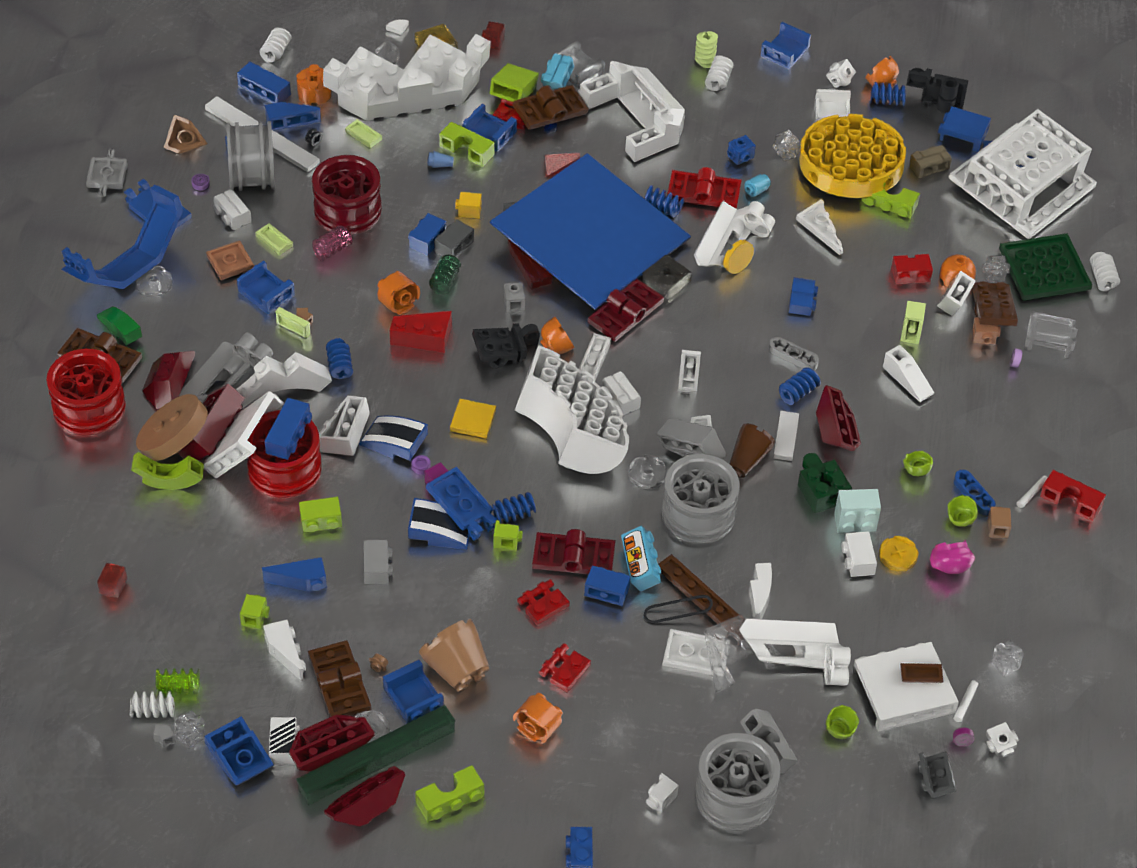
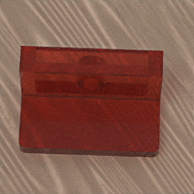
M580 153L544 155L546 175H557L580 159Z

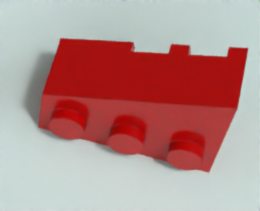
M452 311L393 316L389 330L390 345L445 353L452 328Z

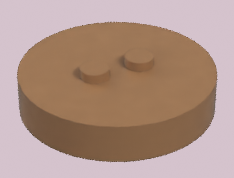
M193 394L182 395L171 400L157 410L143 425L136 439L137 448L143 455L154 461H160L174 455L199 433L207 419V408Z

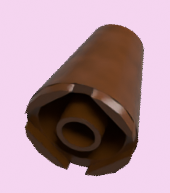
M743 424L740 428L729 463L736 471L738 478H744L773 449L775 444L774 438L766 430L763 429L761 432L757 430L758 426L754 424Z

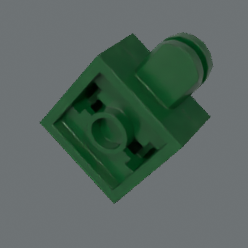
M808 453L803 457L802 467L804 470H801L799 473L798 486L814 513L836 507L838 491L852 490L850 483L834 459L822 463L816 453Z

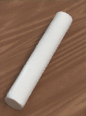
M1042 476L1016 503L1017 506L1023 508L1041 490L1048 477Z
M974 680L970 681L953 719L956 722H961L978 686V683Z

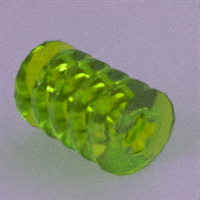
M165 668L163 674L160 673L159 669H156V689L159 692L162 691L163 695L166 690L167 693L170 691L173 694L174 689L177 694H181L182 690H184L185 694H189L191 689L194 694H197L200 688L199 668L196 674H194L192 668L189 669L188 674L185 673L184 668L181 669L180 674H177L176 668H173L172 674H169L167 668Z

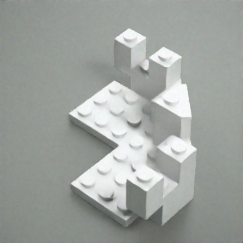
M475 34L467 45V52L464 53L444 41L429 35L404 70L360 46L346 65L334 58L331 59L323 70V86L338 93V106L366 121H372L378 117H395L401 113H418L421 110L430 108L431 110L441 109L447 105H462L479 82L480 69L489 58L491 41Z

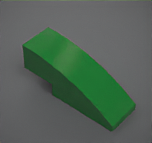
M112 306L97 314V318L116 339L120 338L126 345L142 337L141 327L128 314L117 307Z

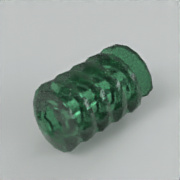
M449 254L440 257L429 280V286L435 293L447 295L450 292L461 267V262L457 257Z

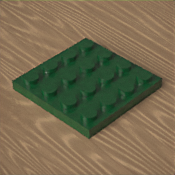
M1068 233L1000 243L999 250L1022 300L1092 289V283Z

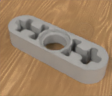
M775 337L770 340L769 351L771 354L802 369L811 368L815 371L818 368L819 357L816 354L781 337ZM790 352H796V353H798L799 355L796 356V357H793V356H791L789 353H790Z

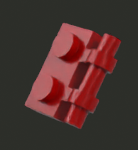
M551 579L546 582H540L536 588L523 592L522 596L517 598L520 605L528 603L529 606L525 607V612L536 625L541 624L570 606V601L558 588L552 592L549 590L554 586ZM540 594H542V595L544 596V597L540 598L539 600H536V599H535V597L538 596V595H540Z
M563 643L553 651V656L542 664L539 674L542 677H545L548 673L553 675L550 678V683L568 692L591 665V660L575 650L570 656L567 655L566 652L569 647ZM561 661L563 664L559 668L556 667L557 662Z

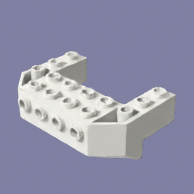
M611 61L609 73L580 84V97L589 109L618 98L645 128L626 136L625 152L634 162L679 143L684 125L685 109L648 68Z

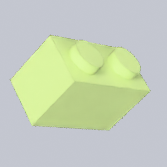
M907 301L900 341L919 344L926 303Z

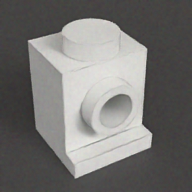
M662 773L659 776V783H654L648 791L649 798L646 800V803L652 809H657L662 813L678 796L679 785Z

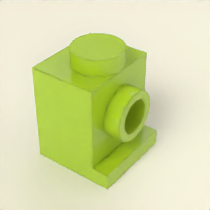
M496 520L493 548L517 550L518 542L522 543L523 531L519 530L518 525L500 524V521Z

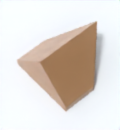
M178 115L173 116L164 144L165 149L181 154L208 144L191 120Z

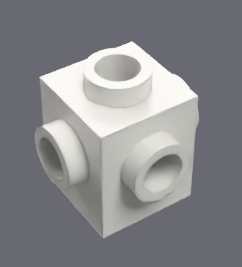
M845 59L832 64L826 76L835 88L845 87L851 82V78L856 71L850 62Z
M1006 722L987 730L986 735L989 741H986L991 753L995 752L997 757L1001 755L1007 757L1015 752L1016 742L1019 740L1015 731H1010Z

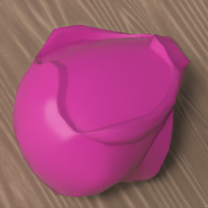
M966 540L952 544H946V542L936 544L930 555V563L933 568L953 575L964 573L971 568L975 561L974 553L968 548Z

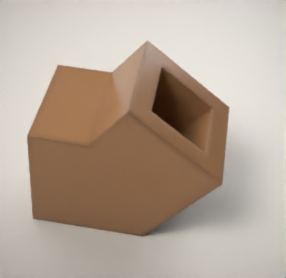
M308 308L296 309V316L310 322V325L313 323V315L308 312Z

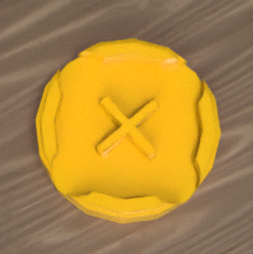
M747 240L735 242L732 245L733 248L729 249L725 254L723 266L731 274L743 271L753 257L754 247Z
M894 536L893 538L885 539L881 543L878 555L885 567L899 572L913 568L917 563L919 552L915 547V543L910 539Z

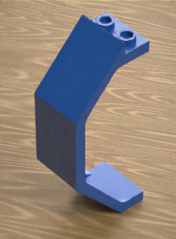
M157 185L152 186L150 191L153 197V205L136 243L102 269L96 270L93 268L91 259L84 260L81 254L77 252L73 254L66 247L62 250L63 262L66 266L61 270L83 282L119 289L126 288L162 261L183 212L179 196Z

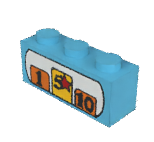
M642 525L622 534L621 537L631 583L640 592L661 583V569L656 560L658 554L653 546V534Z

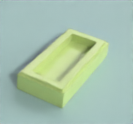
M358 119L345 127L347 134L370 149L382 140L381 134Z
M270 223L256 231V237L278 255L293 247V242Z
M281 307L275 311L277 324L304 338H308L311 335L310 322Z

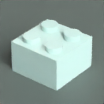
M878 489L838 491L834 513L837 533L875 532L877 530L881 510Z

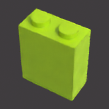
M507 63L491 79L489 94L512 102L526 98L537 88L539 73Z

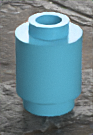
M759 174L745 182V192L751 197H755L768 190L771 181L766 174Z

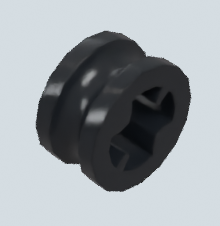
M312 128L307 132L305 140L312 146H316L322 139V133Z

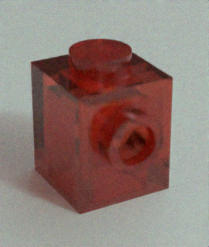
M488 22L486 30L482 32V37L491 41L490 48L501 49L505 38V24Z
M106 563L97 581L99 593L107 597L119 598L128 579L126 568Z

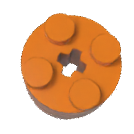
M316 64L303 69L296 76L298 97L307 105H311V103L321 105L331 98L332 90L323 86L324 69Z
M396 271L378 282V300L398 315L406 314L415 306L413 305L414 301L420 297L419 286L400 271Z
M536 693V695H531L514 713L513 721L517 720L519 724L517 728L526 738L533 742L541 740V743H545L561 725L563 712L559 707L553 706L547 701L543 694Z

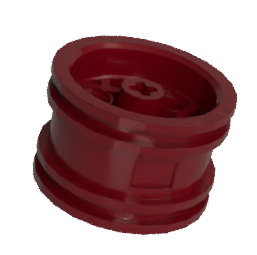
M339 155L323 161L316 167L312 176L314 214L316 220L324 229L336 234L352 235L364 232L378 222L381 216L382 202L380 196L381 180L376 166L363 157Z

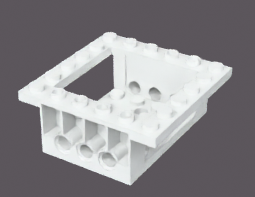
M1039 109L1019 124H1014L949 175L950 180L1027 239H1031L1095 188L1097 184L1095 180L1084 173L1092 148ZM1062 178L1070 184L1033 215L1028 216L1034 198L1057 179Z

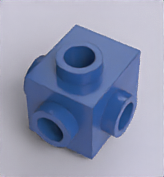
M744 135L729 142L727 155L736 165H739L754 158L756 145L747 135Z

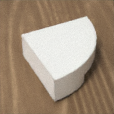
M394 20L386 25V30L402 35L408 27L409 21Z

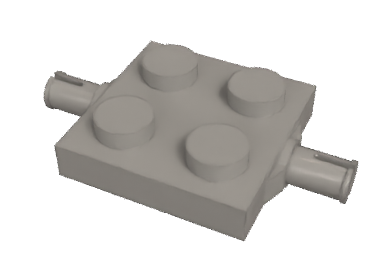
M108 149L106 157H92L86 185L89 188H100L98 194L101 197L102 194L103 197L106 196L107 189H123L128 162L127 159L115 158L114 149Z

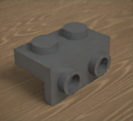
M947 751L926 757L923 752L919 753L920 761L917 764L920 773L924 777L921 780L924 791H928L932 798L956 792Z

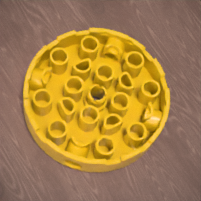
M848 114V116L844 117L832 115L818 120L805 131V135L801 140L799 164L807 180L821 191L848 198L871 197L873 193L884 189L888 191L899 182L904 171L906 147L904 146L903 138L897 130L873 117L871 120L863 118V115Z

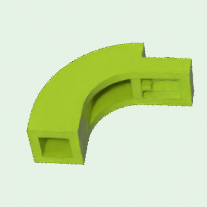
M137 452L133 455L131 471L142 476V483L148 486L165 490H177L200 482L203 479L204 464L191 456H187L178 463L162 464Z

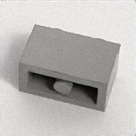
M364 540L365 584H389V576H393L392 564H388V560L392 559V547L388 548V540Z

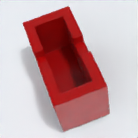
M919 254L913 258H908V255L893 256L891 270L895 284L931 282L933 267L929 254Z

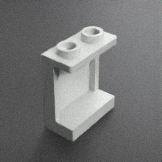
M817 89L815 98L816 122L832 115H839V117L848 116L850 114L851 91Z

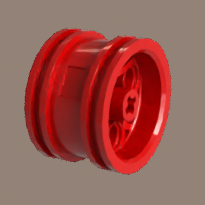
M78 349L62 355L50 366L46 381L51 397L52 410L55 420L64 430L79 435H93L109 430L119 422L125 412L126 401L122 388L120 368L113 357L100 350Z
M276 410L268 412L261 417L247 440L256 447L254 453L247 457L248 475L254 487L261 493L276 498H290L307 492L320 478L322 463L319 452V432L317 426L311 420L309 424H306L303 437L298 439L296 450L290 454L288 460L266 454L264 441L281 411Z

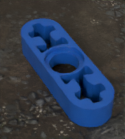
M959 470L956 472L954 485L964 496H969L976 502L979 514L988 516L990 508L996 505L994 499L969 471ZM976 490L980 494L974 496L969 491Z

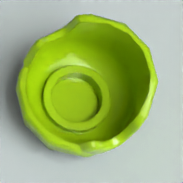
M924 451L907 453L905 459H903L904 468L915 477L925 476L932 469L933 458Z
M960 495L954 497L948 503V516L950 522L954 525L966 527L973 524L978 515L977 505L971 497Z
M840 705L834 707L828 714L825 724L826 729L833 737L844 740L855 733L859 724V718L851 707Z

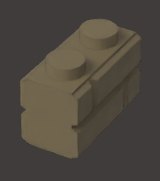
M943 145L932 146L927 150L916 151L911 154L909 166L918 178H922L950 169L952 159Z

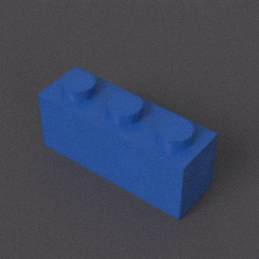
M249 62L237 72L238 86L271 103L284 102L291 95L290 82L252 62Z
M287 398L264 441L266 454L288 460L290 454L295 452L298 439L303 437L305 426L312 419L308 403Z

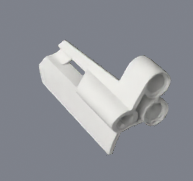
M723 201L694 253L698 266L709 267L718 265L724 268L723 261L725 256L720 254L726 242L733 245L739 240H746L750 233L763 238L768 237L775 224L774 217L769 214H763L765 208L758 201H752L749 206L741 209H735Z
M746 618L739 628V631L751 646L759 661L824 669L826 685H848V665L851 660V650L849 647H843L839 644L835 623ZM764 644L793 645L796 654L795 656H772Z

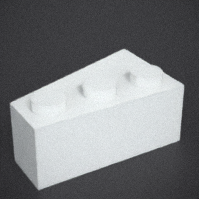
M347 396L334 411L335 415L323 424L324 428L319 432V452L354 456L370 411L366 397Z

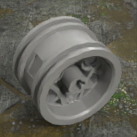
M260 121L258 125L239 126V122H235V126H230V123H226L230 190H233V187H239V190H242V187L262 186V189H266V186H271V189H275L271 121H267V125H262V121Z
M707 454L688 455L673 463L666 473L664 482L662 518L665 525L677 537L689 542L707 543L724 537L733 527L736 518L740 489L736 471L723 459Z
M746 733L725 734L711 741L702 751L698 766L695 798L701 813L716 826L734 831L752 829L767 820L775 806L780 779V763L774 750L765 741Z

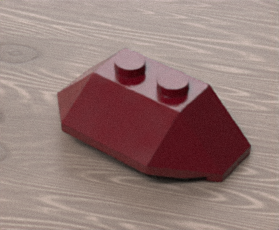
M195 351L165 353L153 362L142 392L156 410L179 397L195 357Z
M826 385L816 410L822 441L841 449L854 451L861 445L854 414L846 400L842 397L843 393L841 390Z
M334 715L298 731L290 748L289 755L299 770L320 772L355 756L375 736V733L365 717L357 718L346 715Z
M392 766L387 771H382L366 779L335 799L324 810L325 815L334 821L359 827L370 823L373 818L387 812L391 806L396 804L405 778L404 771L396 766Z

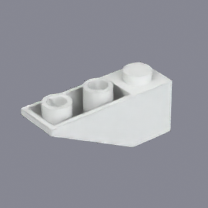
M901 345L886 352L883 368L915 399L922 402L934 395V391L917 363Z
M287 620L263 625L264 637L269 653L300 681L304 680L303 672L306 671L304 659L300 660L298 656L301 655L299 644L294 643L293 640L296 638L293 626L289 627Z

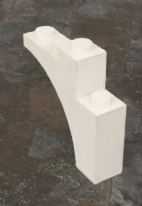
M295 352L284 363L265 356L254 366L255 374L236 390L245 397L241 404L242 408H245L268 391L273 393L280 390L298 388L320 392L332 382L328 367Z

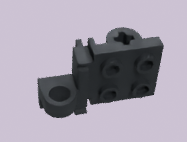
M921 68L909 70L906 86L923 89L922 105L925 106L926 102L929 103V107H931V104H937V109L942 113H949L952 106L963 109L969 80L935 74L932 77V69L928 68L925 71Z
M513 323L511 331H509L508 327L473 329L472 337L481 362L489 361L492 368H500L508 360H512L513 364L516 363V360L522 363V360L526 359L528 353L526 345H538L540 332L535 324H528L521 328L519 323Z

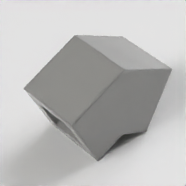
M156 723L153 733L154 742H161L163 747L175 743V736L170 726Z

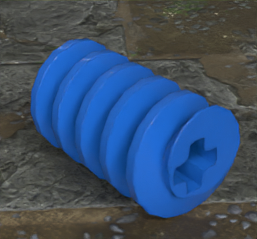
M875 82L871 90L870 103L875 99L876 104H878L881 99L884 105L888 100L889 105H892L893 101H895L896 106H898L901 101L904 107L906 100L905 85H902L899 89L898 84H895L892 89L890 83L885 88L884 83H881L880 87H878V83Z
M650 185L644 199L660 212H664L665 215L670 214L673 218L677 217L683 207L684 198L678 201L679 196L676 195L672 199V193L665 196L666 191L663 190L659 194L660 189L656 188L653 191V186Z
M341 338L330 340L326 344L329 373L335 379H347L353 375L350 347Z
M803 368L779 386V394L786 404L793 405L794 402H798L800 398H803L805 394L808 395L810 391L819 387L821 380L814 370Z
M526 492L525 496L519 494L517 498L511 496L510 501L507 498H504L502 502L496 500L495 505L492 504L493 514L500 521V524L501 519L509 523V517L516 521V515H519L522 520L524 513L528 517H531V511L536 513L534 499L530 492Z

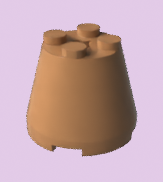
M471 619L467 620L468 623H464L461 620L437 634L438 636L431 641L432 644L425 643L419 650L422 659L458 692L465 690L469 686V682L474 680L477 683L486 676L485 673L490 670L476 626Z

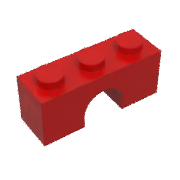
M1052 470L1043 484L1040 497L1056 505L1063 498H1072L1078 503L1075 514L1093 522L1103 506L1106 494L1063 473Z

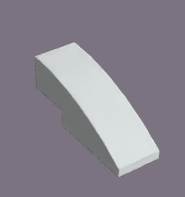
M771 563L755 564L754 580H750L748 592L753 619H762L768 605L772 583Z

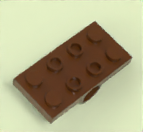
M546 85L541 87L536 95L515 100L512 105L528 130L587 114L589 110L573 85L555 90Z
M975 282L972 287L975 300L974 316L979 318V323L983 325L1017 326L1018 318L1010 285L1004 282Z
M79 328L73 332L57 352L59 358L68 352L78 349L103 351L113 357L118 363L122 383H124L142 359L141 352L118 344L115 337L107 332H102L100 336H97Z
M348 640L308 651V656L330 717L334 715L353 716L372 710L362 681L359 665L354 660Z

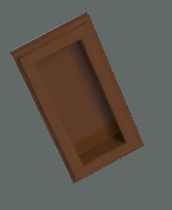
M900 663L902 682H944L942 664Z

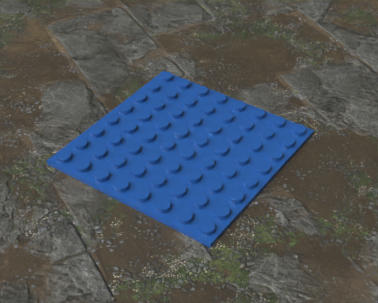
M588 153L490 220L492 226L594 310L607 301L609 294L613 290L618 289L621 291L691 238V235Z

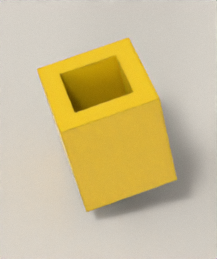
M460 192V198L456 199L455 209L458 210V217L480 219L482 194Z

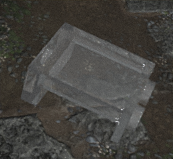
M578 41L555 53L573 58L575 67L568 81L578 89H580L581 83L605 74V61L601 58L593 61L580 50V42Z
M1032 311L1024 350L1031 351L1034 344L1065 351L1064 358H1068L1069 353L1074 352L1075 341H1072V339H1076L1077 336L1076 320Z

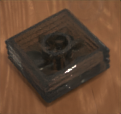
M668 255L660 258L645 270L642 275V281L667 299H670L692 281V272Z

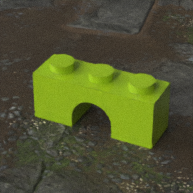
M450 122L439 133L440 147L453 153L461 147L468 148V160L482 167L494 156L493 141L461 125Z
M903 188L899 194L891 195L884 189L873 193L871 197L862 198L861 201L868 206L874 205L884 211H891L902 217L911 218L918 206L920 193Z
M473 765L453 774L455 789L451 792L440 791L435 783L415 791L416 804L427 822L433 819L437 820L452 810H459L463 805L471 801L476 802L484 796V783Z

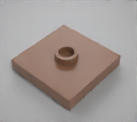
M240 241L206 252L207 258L220 280L249 271L254 267L252 260Z

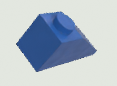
M286 102L265 105L266 120L271 121L273 131L321 122L320 107Z
M322 557L262 567L264 583L302 591H318L327 588Z

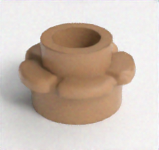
M375 654L372 658H369L370 667L374 671L387 670L386 666L389 662L385 657Z

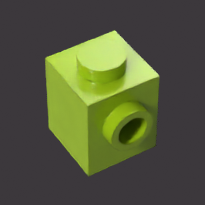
M246 594L240 611L241 625L261 629L264 618H268L270 612L266 597Z

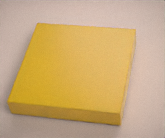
M459 399L450 425V431L487 439L496 413V406Z

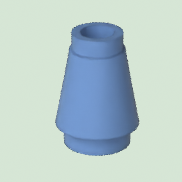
M436 151L429 152L427 166L432 168L452 167L454 157Z

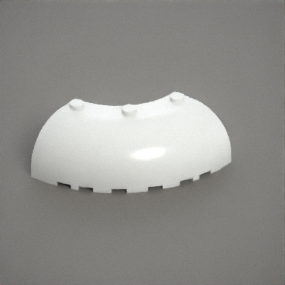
M538 345L514 411L527 416L546 430L557 446L559 465L588 474L604 473L614 469L624 459L629 445V435L626 431L627 423L622 419L623 413L620 407L613 403V397L604 386L600 387L595 383V378L587 371H580L574 362L570 361L568 363L559 358L560 354Z

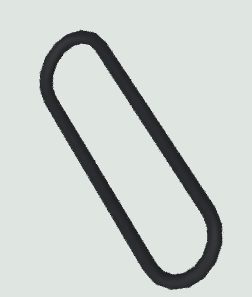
M698 595L651 605L645 609L644 619L649 623H659L706 613L712 608L713 601L707 595ZM698 598H707L710 602L709 607L702 611L659 620H649L646 616L647 611L655 607Z

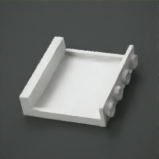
M268 391L234 415V422L230 427L226 428L224 431L225 436L215 445V452L207 456L204 461V469L213 477L218 478L252 455L256 447L247 441L264 414L277 410L284 405V402L276 394Z
M932 642L918 643L915 646L906 648L900 647L894 651L880 652L868 657L862 656L854 660L852 672L858 673L877 717L875 726L878 731L956 713L958 699L943 666V683L902 682L900 663L941 664Z

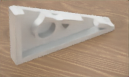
M822 199L797 214L796 220L836 253L839 255L843 253L842 243L836 236V229L833 222L829 219V213L826 212Z

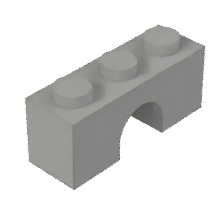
M753 709L740 721L747 734L760 738L774 750L779 759L781 774L786 773L798 761L769 711Z

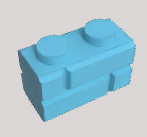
M554 54L552 59H549L547 62L546 73H543L541 76L543 86L549 85L553 90L566 87L575 67L573 58Z

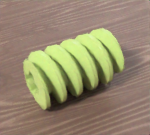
M712 31L700 32L696 36L695 61L704 68H710L717 53L718 34Z

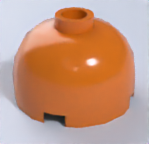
M889 56V59L887 57L872 68L873 73L871 75L868 73L865 77L872 86L877 82L878 87H880L881 83H884L885 88L888 83L893 87L897 83L896 78L899 75V67L896 61Z
M951 255L942 263L939 278L944 281L943 284L946 287L949 286L950 282L960 271L975 280L976 267L973 261L965 255Z
M553 317L544 324L541 329L542 340L540 341L543 347L558 354H564L575 348L556 317Z

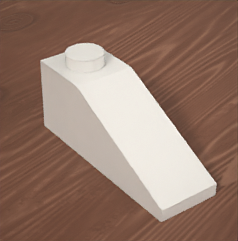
M682 350L678 390L697 391L700 351Z

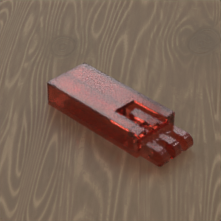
M508 240L510 253L531 290L552 284L553 275L511 240Z

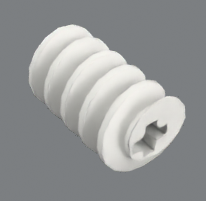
M274 28L260 50L261 57L268 63L278 61L292 39L291 34L283 28Z
M722 55L714 57L705 80V86L710 91H718L726 87L734 66L733 62Z
M1104 252L1093 254L1090 257V264L1099 290L1108 291L1117 287L1120 284V278L1118 277L1113 257Z
M135 691L130 700V717L133 718L136 712L138 718H141L143 713L146 718H150L152 713L155 718H158L161 712L163 718H166L168 713L174 718V697H172L170 691H168L166 697L163 696L162 691L159 692L158 697H155L154 691H151L150 697L146 696L145 691H143L141 697H138L137 691Z

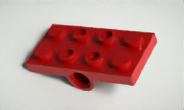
M709 167L701 168L698 174L672 170L667 196L669 193H672V199L676 195L679 196L678 201L684 198V202L715 207H719L725 201L737 209L742 180L716 176L715 171Z

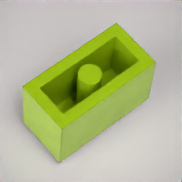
M338 497L299 502L303 532H315L317 530L342 527Z

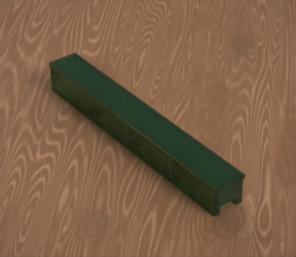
M443 705L297 778L298 790L303 794L309 806L455 732L456 720L448 708Z

